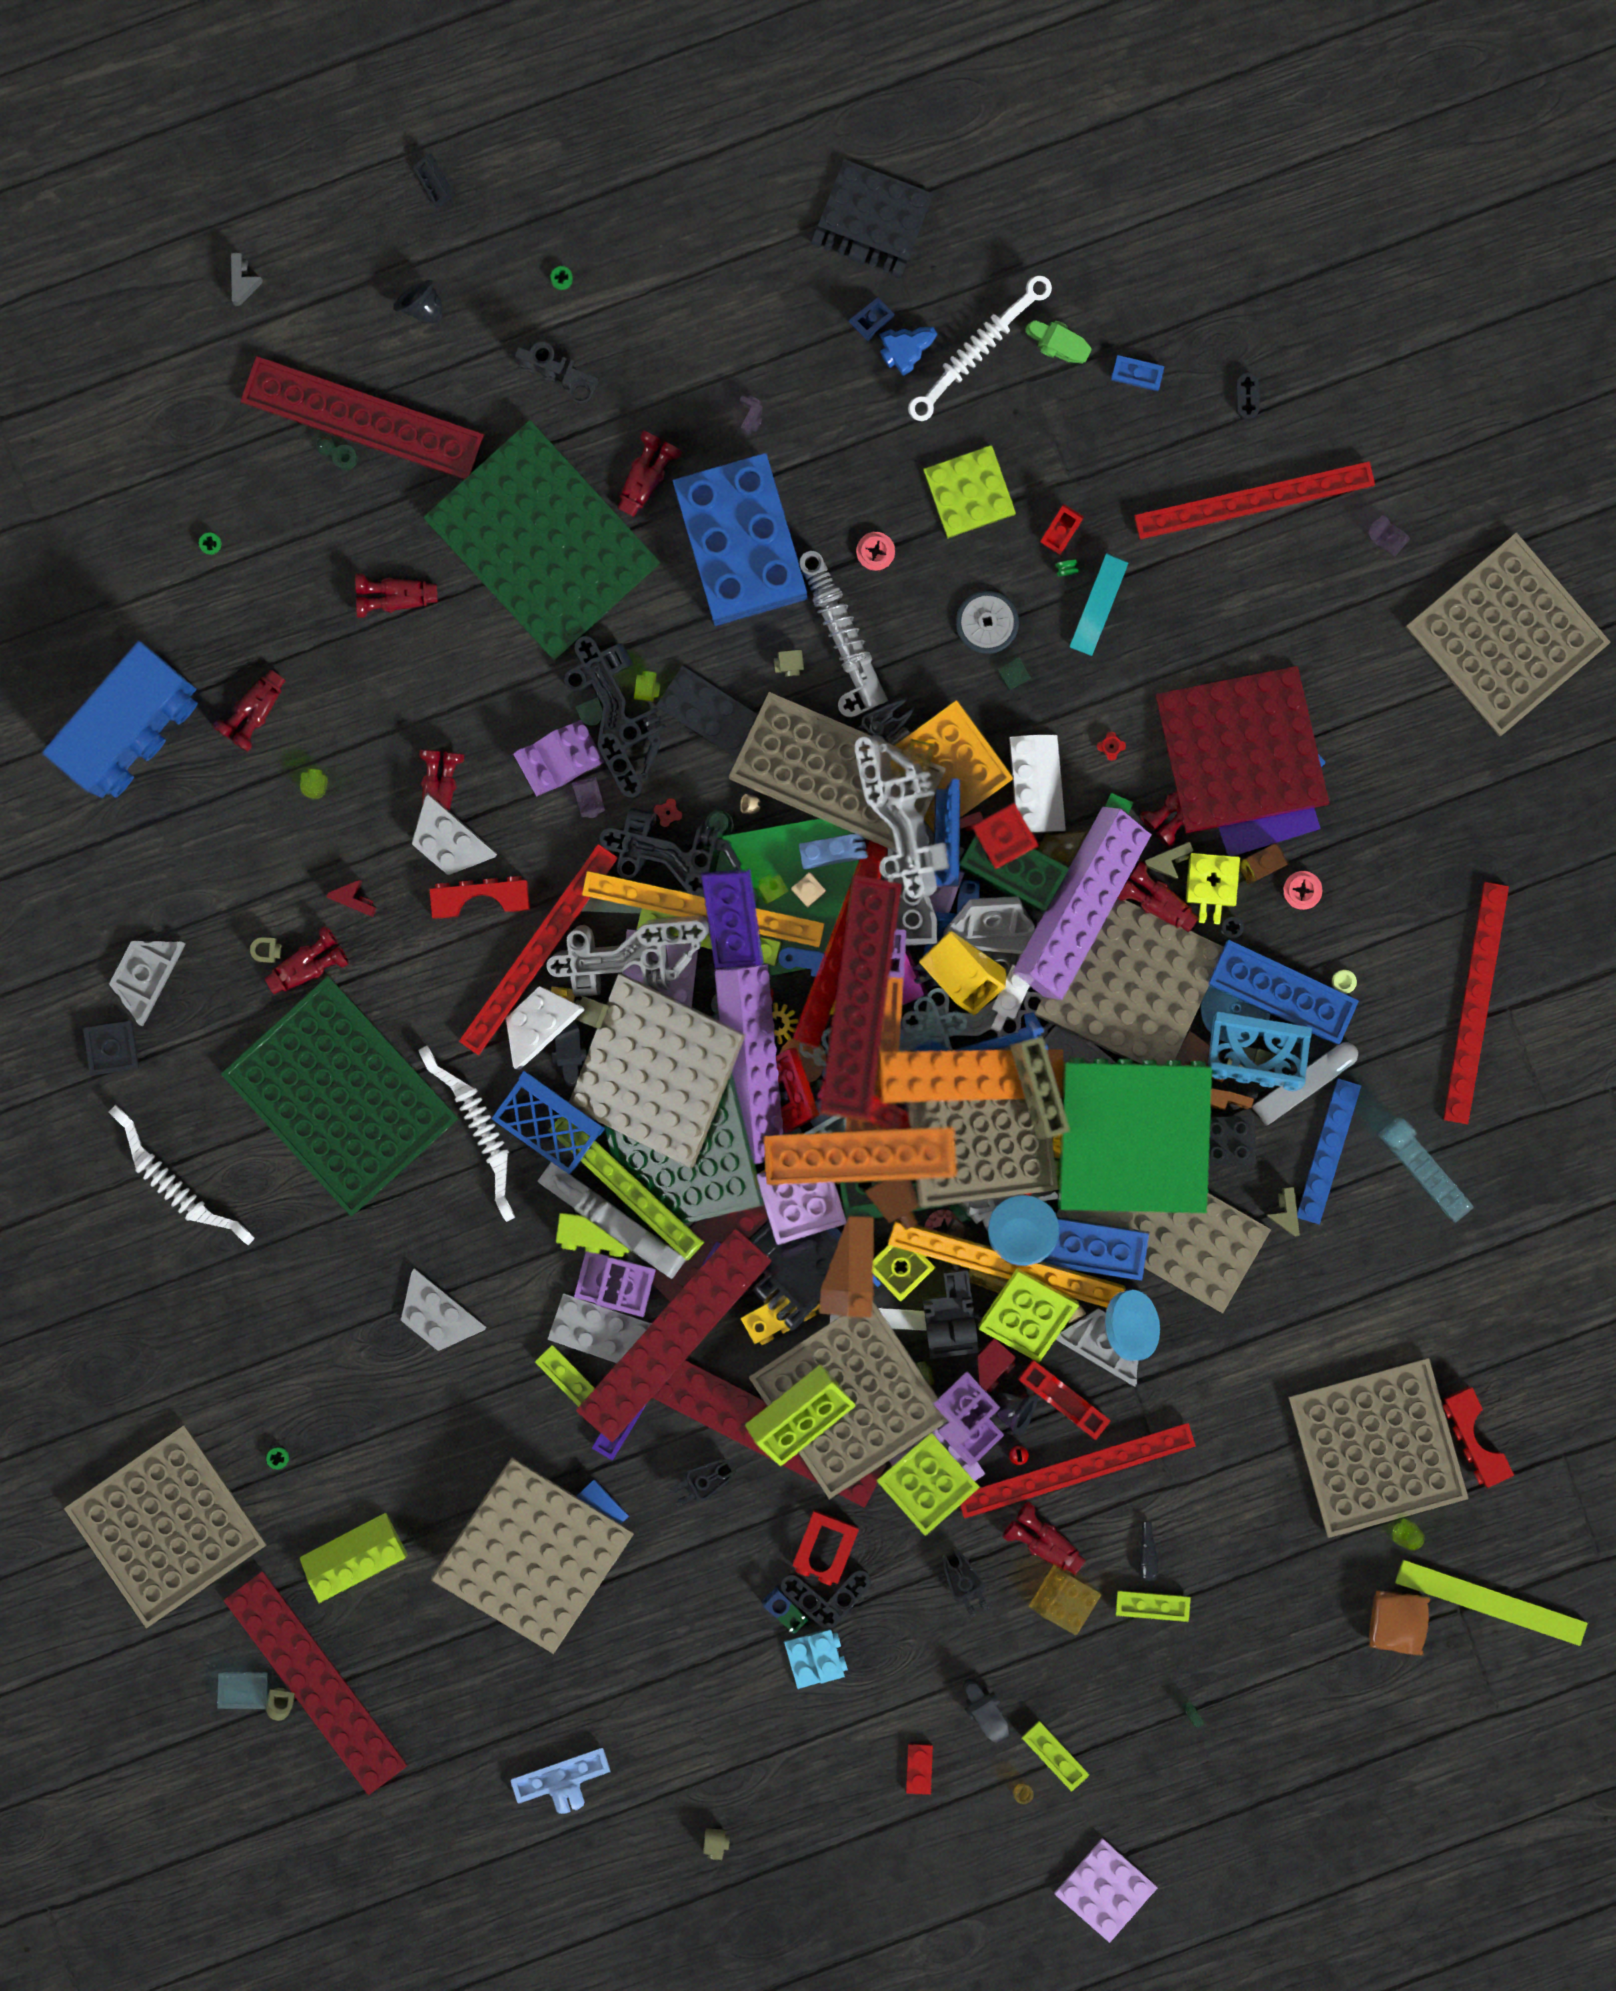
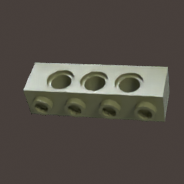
M1043 1037L1031 1038L1010 1045L1037 1139L1049 1138L1070 1131Z

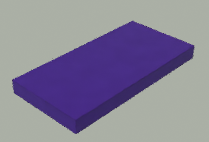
M1314 808L1218 827L1227 856L1230 857L1321 829Z
M750 869L704 872L701 877L715 968L762 965L764 961Z

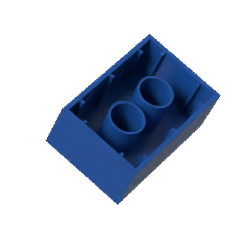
M766 453L673 480L715 626L807 600V591Z
M138 642L43 751V754L86 791L101 798L106 794H111L116 798L129 786L134 778L127 770L138 757L149 761L164 745L166 739L159 732L170 720L180 725L194 711L198 703L191 698V695L197 689L155 652L141 642Z

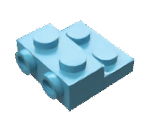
M831 1629L821 1630L784 1641L798 1689L844 1677L843 1671L848 1670L844 1656L839 1657L837 1647H841L837 1632L832 1633Z

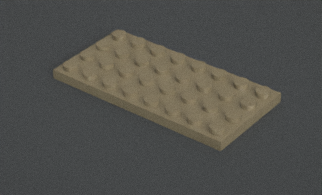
M769 692L734 764L729 779L897 852L893 829L866 802L855 744L859 738L870 735ZM889 744L890 749L893 751L897 750L912 762L918 763L923 773L930 772L927 781L931 782L929 791H934V794L917 798L914 802L915 810L924 819L946 768ZM888 753L893 778L895 780L905 778L906 769L891 758L892 755Z
M1207 1193V1213L1061 1210L1060 1208L1056 1213V1217L1149 1231L1144 1268L1221 1313L1225 1311L1271 1231L1268 1227Z

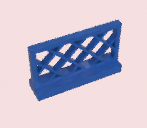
M951 779L945 789L936 790L934 814V845L945 844L949 868L936 870L934 874L936 886L958 887L960 790L959 779Z
M523 1071L518 1078L519 1081L492 1117V1120L571 1175L593 1142L601 1135L605 1128L572 1106L568 1101L532 1075ZM521 1087L529 1092L530 1102L517 1104L516 1094ZM533 1095L540 1101H534ZM513 1100L514 1105L508 1106L510 1102ZM541 1103L548 1105L550 1116L537 1118L535 1105ZM531 1105L533 1119L520 1121L518 1107ZM514 1108L516 1122L505 1123L500 1119L505 1110ZM553 1110L559 1113V1115H553ZM566 1118L569 1130L556 1132L554 1119ZM550 1119L553 1133L539 1135L537 1121ZM534 1122L536 1136H523L520 1124ZM572 1123L576 1125L578 1129H573ZM517 1125L518 1131H516L511 1126ZM584 1131L591 1136L585 1145L575 1146L574 1132ZM570 1133L572 1147L559 1149L557 1135ZM553 1136L555 1150L544 1151L541 1148L540 1138ZM536 1139L537 1145L530 1140ZM576 1149H581L577 1155ZM573 1150L574 1160L568 1168L561 1163L559 1152ZM556 1153L557 1159H555L550 1154Z

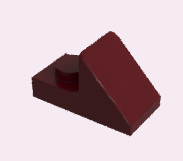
M361 880L331 891L327 895V898L371 917H374L377 908L372 906L373 901L362 896L358 900L355 899L362 884Z

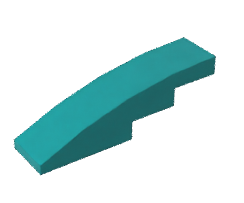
M1106 553L1070 648L1091 656L1093 655L1128 566V561Z

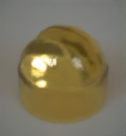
M1025 1783L1017 1784L1013 1789V1797L1018 1803L1027 1804L1033 1798V1790ZM1022 1788H1025V1789L1022 1791V1793L1020 1794V1796L1017 1797L1018 1794L1020 1793V1791L1022 1790Z

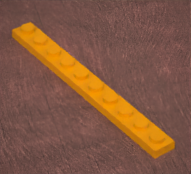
M587 871L582 893L584 896L679 917L704 916L708 919L704 897ZM756 908L759 934L820 947L825 923Z
M895 1220L888 1239V1245L1006 1279H1010L1015 1270L1019 1268L1069 1297L1103 1307H1108L1111 1299L1117 1293L1125 1291L1124 1285L1041 1261L1032 1265L1012 1264L1002 1259L992 1247L917 1225L905 1231L899 1220Z

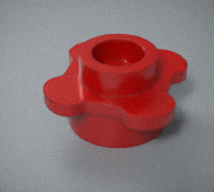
M1108 732L1103 742L1097 744L1098 751H1103L1110 761H1114L1117 758V754L1126 748V743L1120 741L1114 732ZM1113 744L1114 748L1111 749L1109 745Z
M668 799L665 804L656 805L654 808V813L659 816L660 824L663 827H668L671 822L679 821L682 818V813L677 810L674 799Z

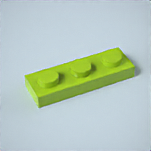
M554 1345L535 1361L578 1407L595 1389Z
M1117 1590L1115 1615L1189 1622L1191 1597Z
M1040 1721L1022 1736V1739L1071 1792L1089 1776V1773Z

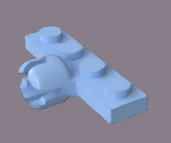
M601 1748L511 1779V1783L518 1803L550 1794L556 1811L565 1814L571 1812L567 1798H569L573 1810L580 1809L584 1805L580 1783L611 1771L604 1749Z

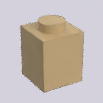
M808 873L792 888L807 907H810L826 892L811 873Z

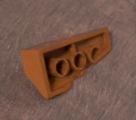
M848 1216L838 1242V1247L829 1265L828 1273L821 1286L820 1313L846 1317H872L873 1217Z

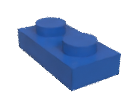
M1117 355L1111 380L1158 391L1164 366Z

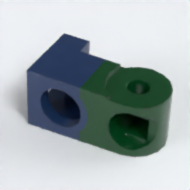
M777 1586L761 1601L763 1607L794 1634L808 1621V1618Z

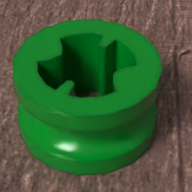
M559 266L552 271L551 282L556 289L565 290L572 284V273L567 267ZM560 272H564L565 277H569L568 280L563 281V284H560L558 279L555 280V276H559Z
M205 533L199 539V547L206 554L212 555L221 549V540L214 533ZM208 537H212V540L217 542L216 547L212 546L213 550H208V547L204 545V541H208Z
M1068 560L1055 564L1056 568L1059 569L1057 576L1078 573V569L1075 568L1077 561Z
M276 1447L270 1450L266 1457L267 1464L277 1470L285 1467L289 1462V1454L286 1449ZM278 1452H281L283 1454L281 1457H284V1462H279L278 1465H276L273 1463L274 1459L272 1460L271 1457L272 1455H276Z

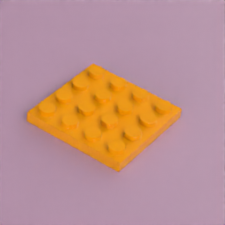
M958 700L895 745L900 749L946 768L938 789H945L951 779H959L960 817L1014 779ZM935 795L924 817L925 822L933 833Z

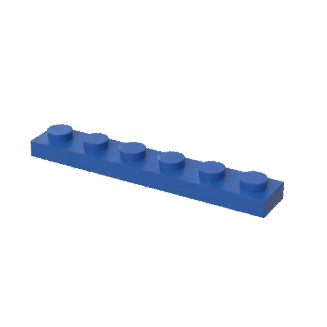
M1341 1079L1336 1081L1297 1210V1217L1299 1219L1320 1225L1361 1085Z

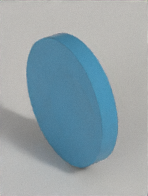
M1210 985L1200 1004L1202 1021L1210 1033H1212V1019L1216 1012L1264 1020L1270 1019V1013ZM1220 1029L1219 1040L1228 1043L1225 1030ZM1241 1033L1240 1035L1244 1039L1238 1040V1042L1249 1040V1035Z
M1027 1195L1014 1196L1004 1200L993 1211L988 1226L989 1241L994 1251L1009 1263L1016 1265L1036 1264L1048 1257L1054 1250L1059 1236L1058 1220L1054 1211L1044 1201Z
M1128 1290L1117 1293L1111 1299L1105 1316L1108 1340L1114 1351L1121 1358L1128 1361L1144 1360L1153 1354L1159 1342L1160 1323L1155 1306L1140 1291Z

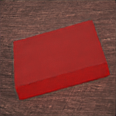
M1015 803L972 826L995 869L1038 846Z

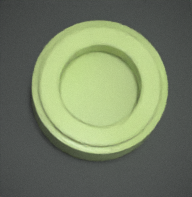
M1340 970L1332 977L1333 989L1341 993H1350L1356 987V977L1349 970Z

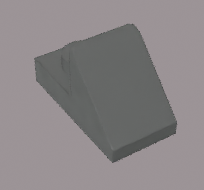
M231 253L232 302L235 306H240L263 283L261 277H244V275H248V261L244 260L241 253Z

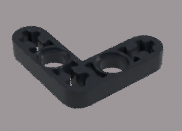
M855 1570L828 1601L795 1574L786 1575L782 1579L781 1590L821 1627L831 1629L841 1621L868 1590L871 1578L866 1571ZM856 1575L858 1577L864 1575L866 1577L864 1579L866 1585L864 1587L859 1585L855 1589L859 1593L857 1596L850 1589L845 1588L847 1584L851 1588L856 1583L854 1579ZM795 1579L797 1581L796 1587L800 1591L803 1587L807 1589L801 1594L799 1600L794 1598L798 1595L793 1589L790 1591L786 1590L787 1584L785 1582L787 1580L792 1582ZM845 1592L851 1596L850 1604L841 1606L837 1602V1597L840 1593ZM806 1595L816 1597L817 1604L815 1607L807 1608L803 1605V1599ZM821 1603L825 1605L822 1608L825 1613H834L832 1616L834 1622L828 1621L824 1623V1617L821 1613L818 1612L817 1616L813 1614L819 1609Z

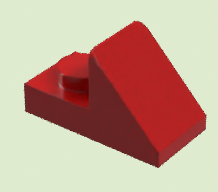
M1063 504L1040 542L1061 554L1081 524L1084 516Z

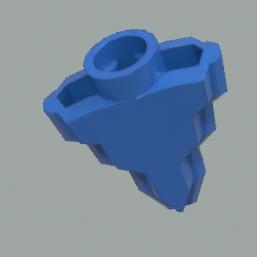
M920 327L912 332L906 329L897 332L888 330L880 334L885 346L884 349L880 350L881 355L889 368L895 365L904 377L913 370V364L921 359L922 350L932 344L937 333L934 327Z

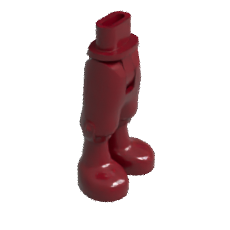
M644 430L640 435L644 443L642 456L632 462V469L624 485L622 495H620L622 500L617 507L633 517L639 508H643V505L659 482L664 480L665 471L663 469L666 464L672 459L679 458L683 452L675 446L664 442L655 464L649 467L650 461L660 447L662 440Z
M355 573L356 595L385 594L382 598L356 597L357 618H364L373 609L382 608L383 611L392 613L394 610L427 606V603L437 602V583L426 584V581H423L422 584V581L393 579L391 577L383 579L381 583L368 581L363 573Z
M270 669L265 677L261 676L242 699L235 703V713L226 721L216 720L212 727L230 740L241 721L248 717L244 727L235 734L231 741L244 751L249 752L252 748L250 738L254 729L265 724V718L272 709L279 694H281L280 688L286 680Z
M420 749L419 757L425 760L427 765V775L423 777L421 782L423 787L422 806L424 797L428 792L450 811L453 792L457 788L455 779L452 778L453 772L457 764L463 763L465 754L443 752V772L441 779L438 780L437 773L441 751Z
M1177 791L1167 796L1164 802L1165 806L1154 812L1143 811L1139 815L1143 823L1154 831L1171 813L1177 812L1169 823L1156 832L1158 839L1167 848H1171L1175 844V833L1181 825H1184Z
M1141 860L1135 865L1129 878L1147 888L1152 896L1145 894L1127 880L1117 897L1120 901L1128 898L1134 899L1141 903L1145 913H1151L1157 918L1176 926L1175 928L1181 927L1187 932L1192 929L1199 919V916L1191 911L1192 908L1170 890L1166 883L1161 881L1155 882L1149 877L1147 866Z
M327 926L320 929V939L313 946L306 945L300 947L299 951L274 968L272 974L264 978L274 995L281 990L286 992L288 989L303 984L312 978H319L323 974L324 968L328 966L338 965L343 968L349 964L348 958L340 946L333 949L323 958L314 960L318 954L338 944V940Z
M1027 1501L1018 1512L1016 1519L1034 1530L1039 1535V1538L1029 1534L1016 1521H1012L1008 1525L1002 1538L1006 1541H1022L1028 1545V1550L1032 1555H1038L1047 1562L1059 1567L1062 1571L1068 1570L1073 1575H1076L1086 1559L1078 1554L1079 1550L1055 1530L1054 1525L1042 1524L1034 1514V1504Z

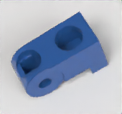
M961 880L957 900V915L971 899H979V881Z
M788 947L780 952L779 962L780 965L787 969L794 967L812 969L811 976H816L825 952Z

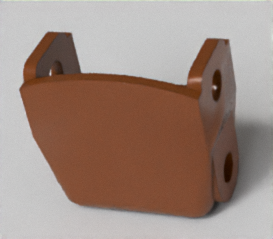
M1377 1590L1372 1608L1369 1647L1406 1654L1423 1655L1422 1648L1428 1629V1602H1430V1597Z

